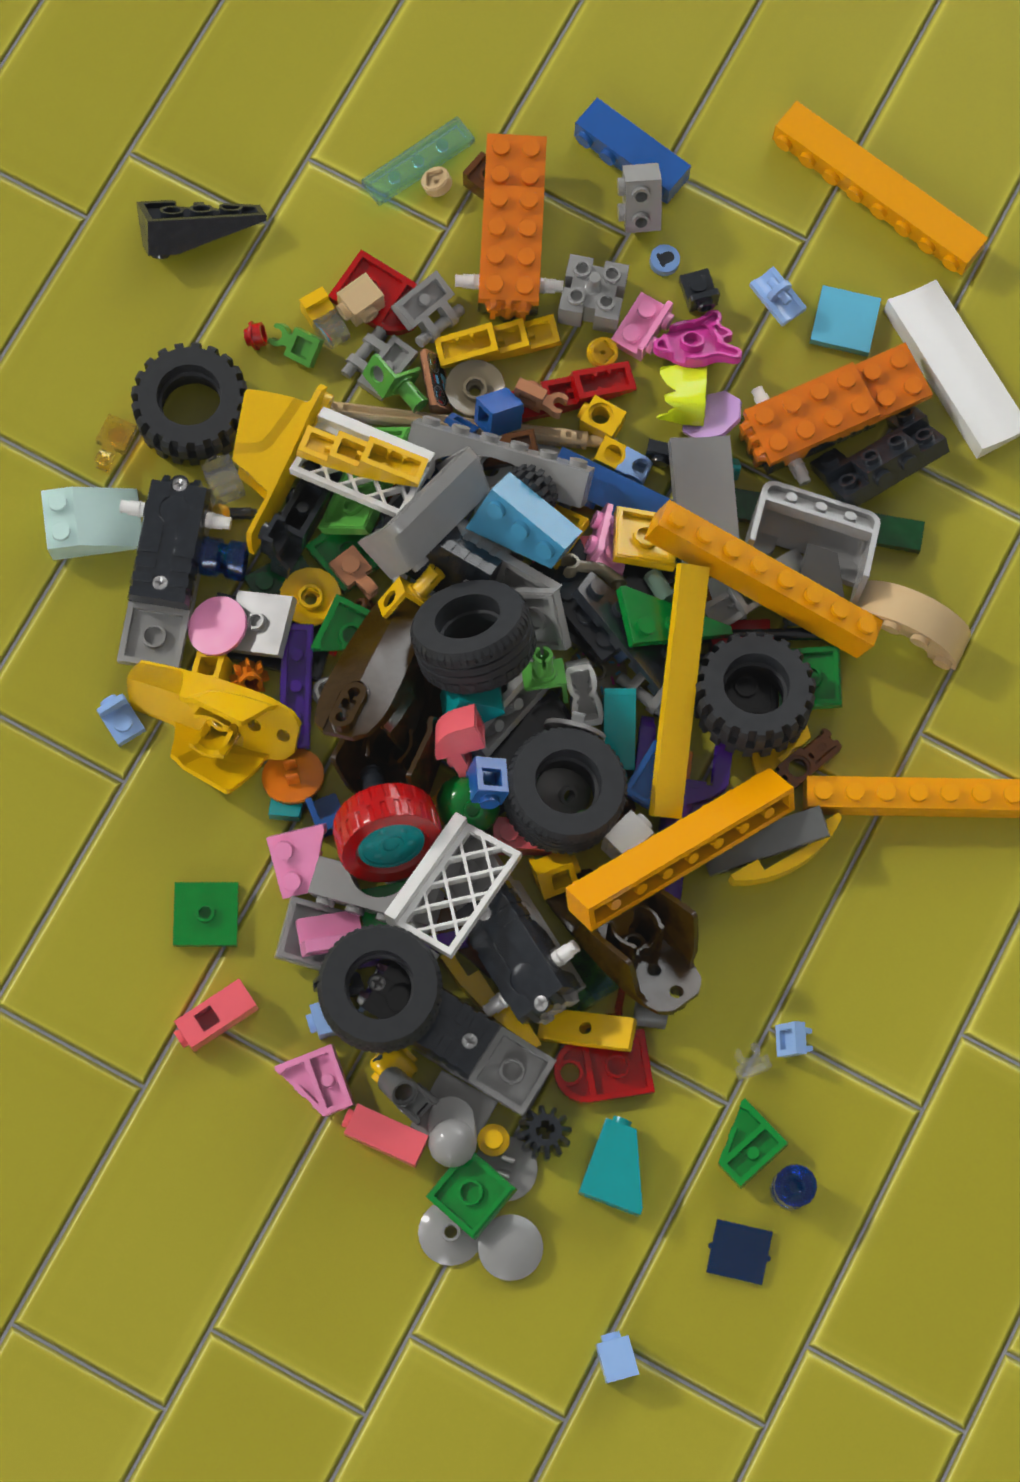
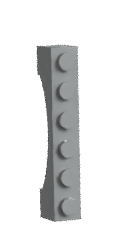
M423 415L422 418L412 421L408 442L435 452V464L439 463L442 457L451 456L470 446L477 455L496 458L518 467L522 464H527L528 468L532 464L536 466L535 471L542 468L545 470L543 476L546 478L550 475L552 478L549 482L550 485L556 484L557 490L554 493L558 494L557 502L581 508L587 502L595 467L588 466V461L577 457H570L569 460L558 457V452L543 448L538 452L528 449L529 444L521 441L511 440L510 443L500 441L499 436L493 433L481 432V435L469 432L470 428L461 424L454 423L450 427L440 424L441 419L433 416Z

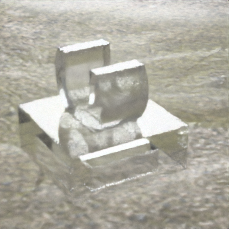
M756 1043L750 1045L753 1051L751 1058L743 1057L740 1048L735 1050V1059L740 1065L734 1070L739 1081L768 1071L772 1067L768 1054L759 1057L760 1048Z

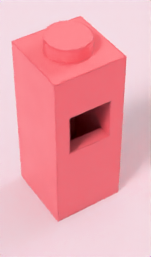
M237 979L176 1019L174 1022L178 1030L173 1033L183 1048L189 1045L195 1052L259 1010L241 980Z
M358 1103L355 1110L348 1109L341 1125L346 1128L344 1131L346 1137L416 1168L429 1140V1135Z

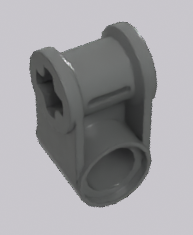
M398 1067L387 1068L379 1076V1089L416 1125L421 1123L420 1118L432 1104L437 1105L439 1102L423 1085L415 1082Z

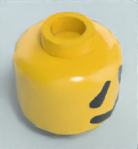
M407 1048L392 1051L391 1053H377L370 1061V1066L375 1071L370 1077L378 1084L379 1076L385 1069L398 1067L412 1078L417 1072L415 1062L418 1059Z

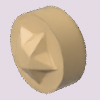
M437 166L424 173L421 185L427 195L439 197L450 190L452 178L447 169Z

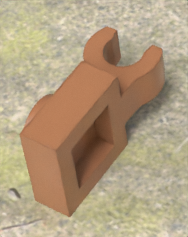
M519 378L514 389V395L521 399L524 407L537 413L543 410L556 419H560L562 410L556 408L554 404L560 403L566 406L569 399L567 395L560 392L548 395V390L533 380L527 381Z
M354 545L329 563L330 569L348 590L357 585L369 601L379 594L377 591L379 589L378 586L367 576L373 572L372 567Z

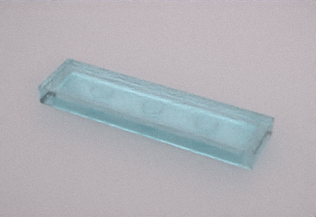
M456 116L361 180L362 185L378 206H380L421 179L427 170L442 165L475 143V137L460 118Z

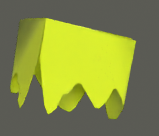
M676 364L661 367L660 375L669 387L675 390L665 394L664 398L674 408L670 409L668 413L659 414L656 418L682 425L704 426L707 366L688 368Z

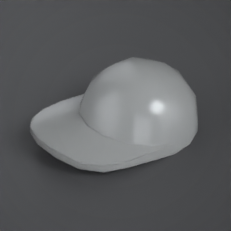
M447 1096L439 1099L437 1105L434 1104L429 1113L428 1147L432 1157L439 1164L452 1168L464 1165L472 1158L476 1151L477 1133L474 1112L467 1102L458 1097Z

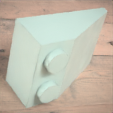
M65 487L41 491L47 550L52 560L137 549L142 526L141 517L138 518V516L127 515V513H120L119 511L121 500L139 501L137 489Z

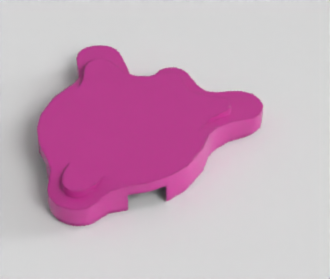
M710 310L704 316L697 319L675 322L669 326L667 334H663L653 342V353L656 356L683 367H705L717 362L738 364L742 360L741 349L727 344L732 341L733 333L730 329L721 325L722 314L718 310Z

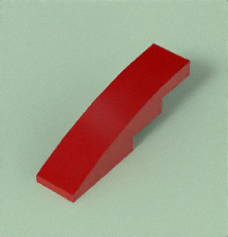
M629 361L572 371L570 376L540 382V385L548 390V395L560 392L569 397L566 406L560 403L554 404L556 408L562 410V413L580 409L585 402L590 403L594 395L607 401L637 389ZM524 407L522 422L550 417V415L543 410L537 413Z

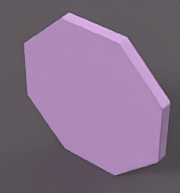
M726 391L707 394L704 426L683 425V433L689 437L725 436L741 421V400Z

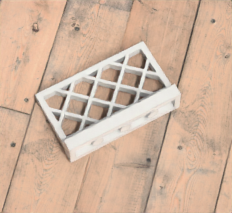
M323 406L318 414V423L315 428L337 436L340 430L367 442L370 436H373L429 459L418 487L398 485L382 490L377 480L364 477L353 478V475L346 473L349 480L337 483L330 479L329 474L339 470L320 465V469L308 471L301 468L304 461L308 460L298 456L289 469L291 475L394 517L420 491L426 479L431 478L435 471V452ZM373 481L377 492L365 495L358 491L357 486ZM401 493L404 501L400 508L387 504L385 497Z
M455 812L385 911L384 916L387 924L392 927L394 925L398 928H404L407 932H412L413 935L423 940L426 945L452 959L522 858V852L467 823L466 817ZM471 835L482 841L483 849L464 853L463 845ZM502 852L511 857L506 865L495 868L491 867L489 855ZM485 856L488 869L469 873L467 860ZM463 861L466 874L447 879L445 872L450 864ZM490 876L492 885L488 891L474 894L471 881ZM468 881L471 895L451 899L449 886ZM445 887L448 900L429 904L427 896L431 890ZM472 902L474 907L472 914L469 917L456 919L453 906ZM450 907L453 920L434 925L431 911ZM428 913L430 926L416 929L408 924L414 915ZM455 928L456 937L449 947L437 941L435 932Z

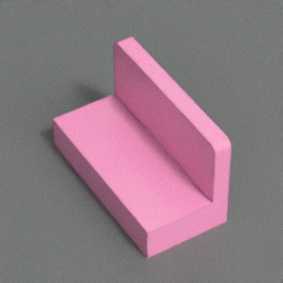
M346 911L300 918L295 922L302 958L327 954L329 949L342 936L345 937L347 933L357 928L361 929L360 917Z

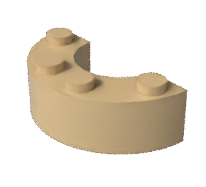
M877 580L867 581L857 604L862 609L884 620L881 629L894 635L902 634L910 638L914 645L923 648L927 652V657L932 659L936 666L945 670L950 668L956 670L971 638V631L962 618L948 607L908 587Z

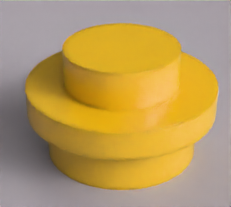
M489 1124L480 1130L477 1143L479 1149L485 1155L497 1157L508 1149L510 1137L503 1126Z

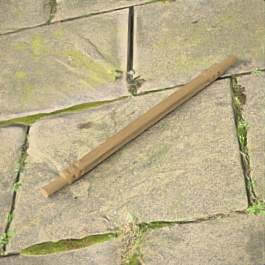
M333 401L330 408L333 411L367 424L411 427L412 421L422 418L423 415H428L441 419L440 424L449 426L444 422L448 416L445 414L420 411L413 413L411 410ZM463 417L464 419H466V420L470 421L471 423L475 424L476 426H478V425L474 422V418ZM521 424V429L512 431L534 429L537 444L586 450V447L599 448L603 440L600 436L588 435V431ZM479 428L477 434L481 435L483 431Z

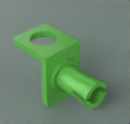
M379 354L372 355L362 374L382 399L393 395H400L413 413L421 411L429 402L427 397L414 384L422 372L420 367L395 374ZM375 366H379L383 372L382 382H378L374 377L373 370Z
M543 646L544 654L541 655L540 647H537L532 656L534 661L529 662L522 671L524 690L532 691L561 687L563 703H568L563 658L553 659L552 650L546 646Z

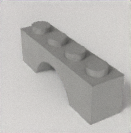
M319 856L308 893L316 898L315 903L334 908L336 903L346 906L345 911L351 914L364 916V913L368 912L376 914V920L387 923L384 913L399 891L387 897L369 896L362 892L357 878L345 869L341 861ZM440 888L431 890L427 896L429 904L443 901L445 893ZM441 909L431 911L434 925L437 923ZM428 913L414 915L408 924L416 929L430 926Z

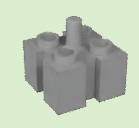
M570 254L565 276V287L562 290L558 309L557 323L581 327L582 321L593 323V330L614 334L619 323L629 265L606 261L604 267L594 266V258Z

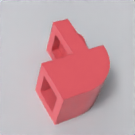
M475 704L448 711L440 717L435 727L436 760L446 758L449 767L455 768L459 778L466 777V771L472 763L471 752L485 748V724Z

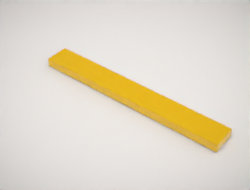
M677 563L649 816L682 819L710 567L687 563Z

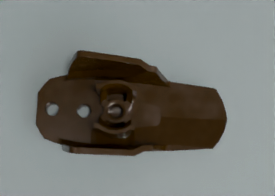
M393 594L390 597L387 606H389L392 603V601L395 598V594ZM405 597L393 613L385 619L381 615L378 601L349 641L320 694L315 712V725L324 735L356 741L371 736L380 727L401 751H407L409 746V729L416 731L425 704L423 674L410 636L412 621L421 606Z
M424 675L425 689L423 694L425 704L416 731L409 729V746L406 752L401 751L380 727L369 737L356 741L341 738L331 755V762L341 780L352 793L356 794L363 790L362 781L359 776L362 768L369 764H377L383 767L387 783L413 785L429 795L441 760H436L435 727L437 721L442 716L440 700L442 689L427 681Z
M590 868L581 870L580 873L576 874L578 880L593 872V870ZM660 890L592 932L568 910L566 892L546 899V903L598 966L628 996L658 1015H674L675 1012L684 1009L687 1003L698 997L702 980L694 965V959L698 952V915L695 910L666 890ZM651 973H654V974H657L658 976H651L650 974H651ZM670 993L672 995H678L679 998L672 997Z

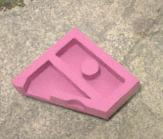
M327 823L271 835L266 838L282 899L308 893L318 858L323 853L321 848L324 834L327 832Z
M333 1044L274 1066L275 1071L282 1075L324 1117L355 1106Z

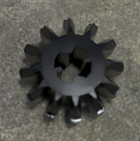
M540 1105L538 1116L529 1109L526 1112L528 1120L520 1119L518 1126L523 1131L517 1133V1139L526 1141L521 1146V1150L525 1152L532 1148L531 1158L534 1160L537 1159L539 1152L543 1153L545 1162L550 1161L551 1152L555 1156L560 1157L563 1153L561 1147H569L570 1140L565 1136L572 1133V1128L562 1126L568 1119L566 1115H562L558 1119L555 1117L557 1113L556 1107H552L550 1114H546L544 1105ZM541 1127L547 1128V1133L551 1131L548 1139H542V1134L537 1135Z

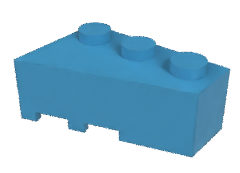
M511 472L491 489L465 528L551 569L570 550L583 532Z

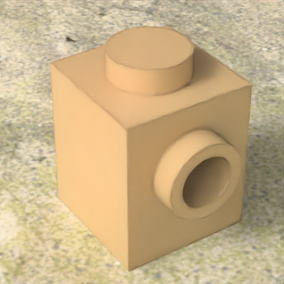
M366 272L337 292L338 305L336 308L345 321L350 319L356 327L363 322L368 323L378 315V311L385 307L384 294Z

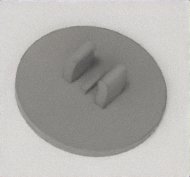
M573 711L571 720L549 718L544 722L546 730L550 728L556 729L557 727H574L577 730L589 731L592 733L591 735L598 736L600 740L603 739L605 741L606 735L602 731L584 724V713Z
M510 1137L508 1149L500 1156H487L480 1149L477 1152L481 1158L518 1189L509 1201L517 1200L530 1191L535 1183L538 1171L537 1161L531 1158L533 1152L531 1148L523 1152L521 1146L524 1142L515 1137Z

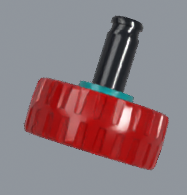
M377 764L366 765L360 771L359 776L362 781L363 790L350 797L338 809L333 821V834L340 861L350 874L358 879L369 882H392L411 876L442 832V826L434 801L425 791L409 784L387 783L383 767Z

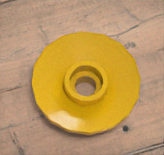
M306 567L294 571L289 575L288 579H285L280 589V595L293 596L297 599L292 621L298 624H314V626L323 623L336 594L341 596L338 582L330 573L320 568ZM307 597H314L317 601L309 605L305 600Z

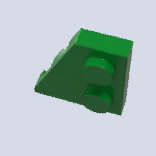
M746 1098L741 1101L734 1125L731 1127L726 1146L718 1162L719 1167L740 1189L788 1146V1142Z

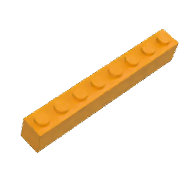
M796 101L776 124L772 140L775 141L781 150L789 151L795 155L803 166L809 169L813 168L820 173L828 184L838 186L845 191L852 201L863 204L870 209L874 217L888 222L899 235L909 237L918 244V247L924 253L932 254L942 261V264L948 270L957 272L962 276L982 252L988 240L987 236L800 102Z
M670 499L654 514L644 537L648 542L688 564L710 567L709 576L855 658L860 657L875 645L884 620Z
M770 767L752 776L734 789L727 791L717 799L703 805L695 812L683 819H679L661 832L652 835L649 839L625 851L622 855L601 865L598 869L567 886L565 890L568 910L592 932L794 811V787Z
M807 776L803 782V811L821 806L824 815L840 813V815L1020 818V779Z

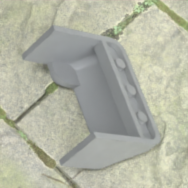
M470 446L440 461L435 466L439 472L383 528L363 537L357 542L390 579L404 574L411 569L414 572L420 570L429 561L426 555L473 508L477 511L491 489L478 455Z
M769 481L762 487L744 542L769 556L772 555L776 545L789 550L797 547L799 552L804 554L809 543L838 553L842 584L853 587L850 602L857 605L870 576L881 523L879 517L872 511L782 482Z

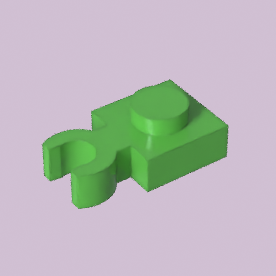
M275 323L274 327L282 332V337L280 340L274 337L269 338L268 342L273 346H286L283 355L308 368H314L325 340L300 327H295L292 333L288 325Z

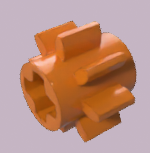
M247 657L239 664H233L236 674L229 675L231 683L258 692H265L263 682L270 679L268 672L263 670L261 660L255 663Z

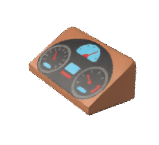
M426 348L421 349L420 363L426 395L429 400V411L436 414L452 413L453 407L449 404L445 394L446 369L441 368L438 354Z

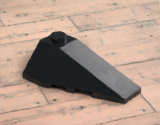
M173 200L137 202L142 244L148 256L156 259H166L170 255L181 254L267 220V215L260 205L223 203L217 209L210 205H205L204 202H194L190 207L176 206V201Z

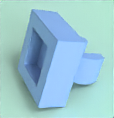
M793 1021L775 1025L777 1057L799 1056L813 1050V1046H806V1035L812 1034V1029L805 1027V1022Z

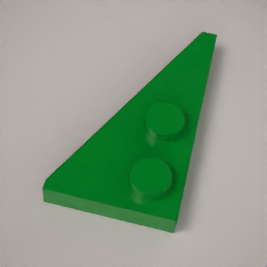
M620 586L616 592L629 647L668 644L672 603L628 586ZM704 616L702 640L728 638V636L733 634L731 626Z
M336 594L310 649L313 651H344L371 610Z

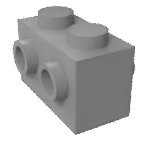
M659 164L622 165V178H617L618 196H622V203L617 204L618 221L624 222L626 233L661 231L662 178Z

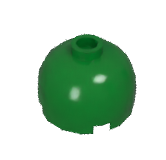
M456 774L457 776L452 777L449 781H445L437 794L436 804L438 814L445 825H447L455 812L466 817L467 823L483 832H486L495 824L500 814V805L494 809H483L480 807V803H472L470 800L469 778H459L458 774Z

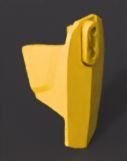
M320 384L308 402L261 390L247 389L244 393L232 459L239 466L238 478L264 499L246 532L247 547L249 553L255 555L261 544V540L258 539L261 527L265 522L270 523L275 513H278L296 476L290 474L289 469L297 457L296 452L307 426L315 427L318 423V414L323 406L328 409L332 406L334 395L326 392L328 387Z
M145 660L139 661L128 674L127 691L133 710L175 727L170 758L183 770L224 794H231L242 786L260 769L264 761L268 759L285 760L297 750L302 724L295 711L263 693L201 673Z

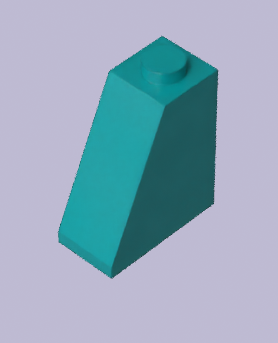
M604 688L602 698L604 713L602 732L606 735L605 744H609L611 749H614L616 752L615 755L620 758L628 780V777H632L635 771L636 688Z
M614 1115L612 1120L606 1118L578 1194L639 1217L643 1206L637 1129L630 1127L631 1121Z

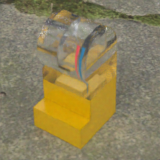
M323 286L299 299L302 314L316 334L325 340L324 345L328 350L351 339L349 330L329 300V295Z

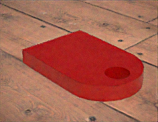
M361 249L330 292L329 300L337 306V292L366 272L384 294L385 307L379 310L378 315L366 324L374 329L380 326L386 331V335L399 336L411 332L417 326L408 331L390 307L415 288L417 284Z
M644 1029L635 1030L631 1052L566 1044L556 1057L557 1062L554 1065L556 1085L564 1096L574 1102L589 1104L655 1093ZM571 1064L578 1068L579 1078L576 1081L567 1082L561 1077V1069L565 1065Z

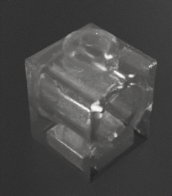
M229 454L212 456L206 460L205 464L201 465L203 476L209 489H212L216 504H227L246 496L243 483Z

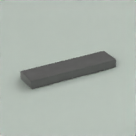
M816 806L781 818L705 863L709 876L713 877L748 865L757 859L760 861L831 837L821 806Z

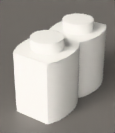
M587 657L565 662L564 669L567 689L571 695V712L584 713V724L589 726L602 724L603 706L596 692L597 678L591 662Z

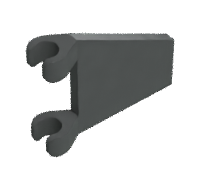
M810 543L807 544L799 573L845 598L838 553ZM783 617V623L785 625L798 626L795 623Z

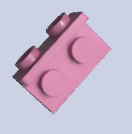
M641 292L611 338L616 343L618 349L639 361H642L646 353L651 355L653 353V342L658 339L657 336L661 329L666 331L674 319L675 315L672 314L673 303L668 300L664 305Z
M607 503L601 511L597 510L591 519L590 528L593 529V532L585 544L584 552L587 553L586 561L603 563L622 576L625 564L612 562L614 526L612 511L614 505Z

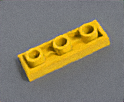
M564 1010L554 1015L555 1019L547 1025L539 1024L537 1037L540 1041L631 1052L637 1020L631 1017ZM591 1027V1031L587 1034H584L585 1030Z

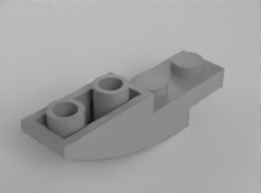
M796 547L776 558V560L799 572L803 556ZM729 587L726 591L706 603L705 616L730 626L760 607L761 604Z

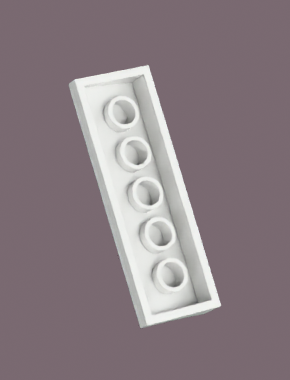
M934 280L915 290L888 299L883 310L903 343L906 342L917 365L976 459L1019 437V408L938 281Z

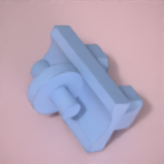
M774 266L749 284V287L782 327L806 311V305L793 291L790 282L785 280Z

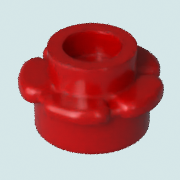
M250 321L248 328L244 329L245 342L248 347L252 346L254 350H260V347L267 346L268 344L265 326L262 322L254 323Z

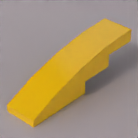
M554 314L525 322L523 318H519L493 326L492 322L438 337L434 341L441 368L456 367L459 363L471 359L484 360L486 362L496 361L562 345Z
M310 425L307 426L296 452V456L328 468L372 480L418 487L429 461L427 458L373 436H370L367 442L340 430L337 436Z
M445 955L440 956V962L458 987L480 1011L485 1013L483 1005L490 1002L489 1000L495 994L481 972L478 970L467 976L455 955L452 959ZM509 1006L498 1014L496 1012L492 1017L488 1016V1018L498 1021L504 1028L538 1049L541 1048L542 1044L531 1026L518 1021Z

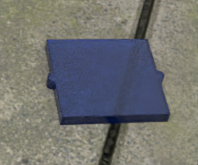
M717 1219L713 1240L708 1244L710 1254L706 1273L762 1285L766 1264L771 1260L768 1254L773 1232Z

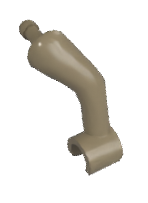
M573 553L565 554L561 560V566H567L563 572L566 578H573L576 576L577 571L585 573L592 571L607 582L608 586L613 590H617L620 586H626L627 584L624 577L603 563L583 561Z

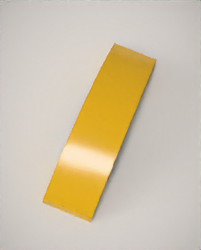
M840 813L825 820L830 836L833 835L842 819ZM831 837L808 844L765 870L757 859L731 874L728 882L731 886H752L784 877L810 861L826 845Z

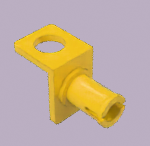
M429 564L428 568L415 583H410L399 576L378 601L382 617L387 619L405 597L422 606L431 597L429 594L445 578V574L438 567L435 568L434 564ZM396 593L392 603L387 606L390 597Z

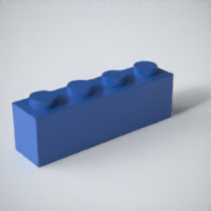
M598 97L575 122L574 136L578 143L584 148L594 150L599 154L602 161L610 166L614 165L622 171V165L658 163L662 178V201L666 204L669 203L689 179L691 165Z
M562 447L558 454V457L567 460L570 457L584 459L588 461V466L595 467L588 499L584 505L586 507L594 509L595 505L604 508L607 503L613 504L612 516H614L616 506L657 512L670 499L565 447Z

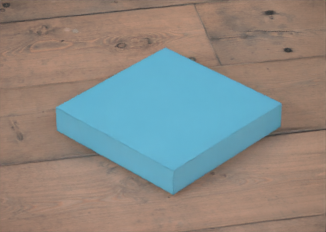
M823 285L809 344L868 357L881 298Z

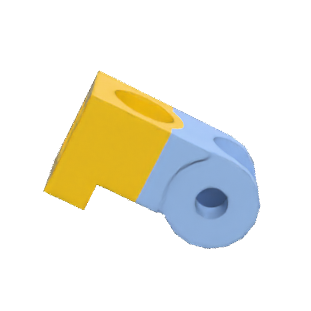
M607 435L603 438L593 458V462L641 485H644L653 466L652 461L648 457Z

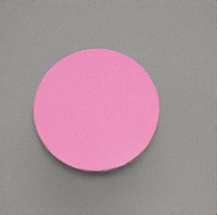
M217 596L207 599L194 610L189 620L188 636L190 642L199 652L207 656H222L231 652L240 644L245 636L247 629L246 613L243 607L232 598Z

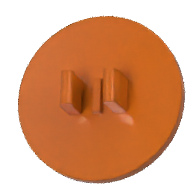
M297 749L294 754L285 760L269 759L262 771V784L266 793L273 800L287 805L306 802V798H313L319 792L324 782V768L320 759L314 753L306 749Z

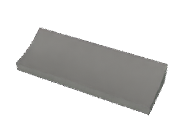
M730 435L670 438L668 441L673 502L739 538ZM678 558L679 563H686ZM713 577L708 580L712 599L729 588V586ZM747 615L744 616V617H742V618L739 619V620H746V619H747Z

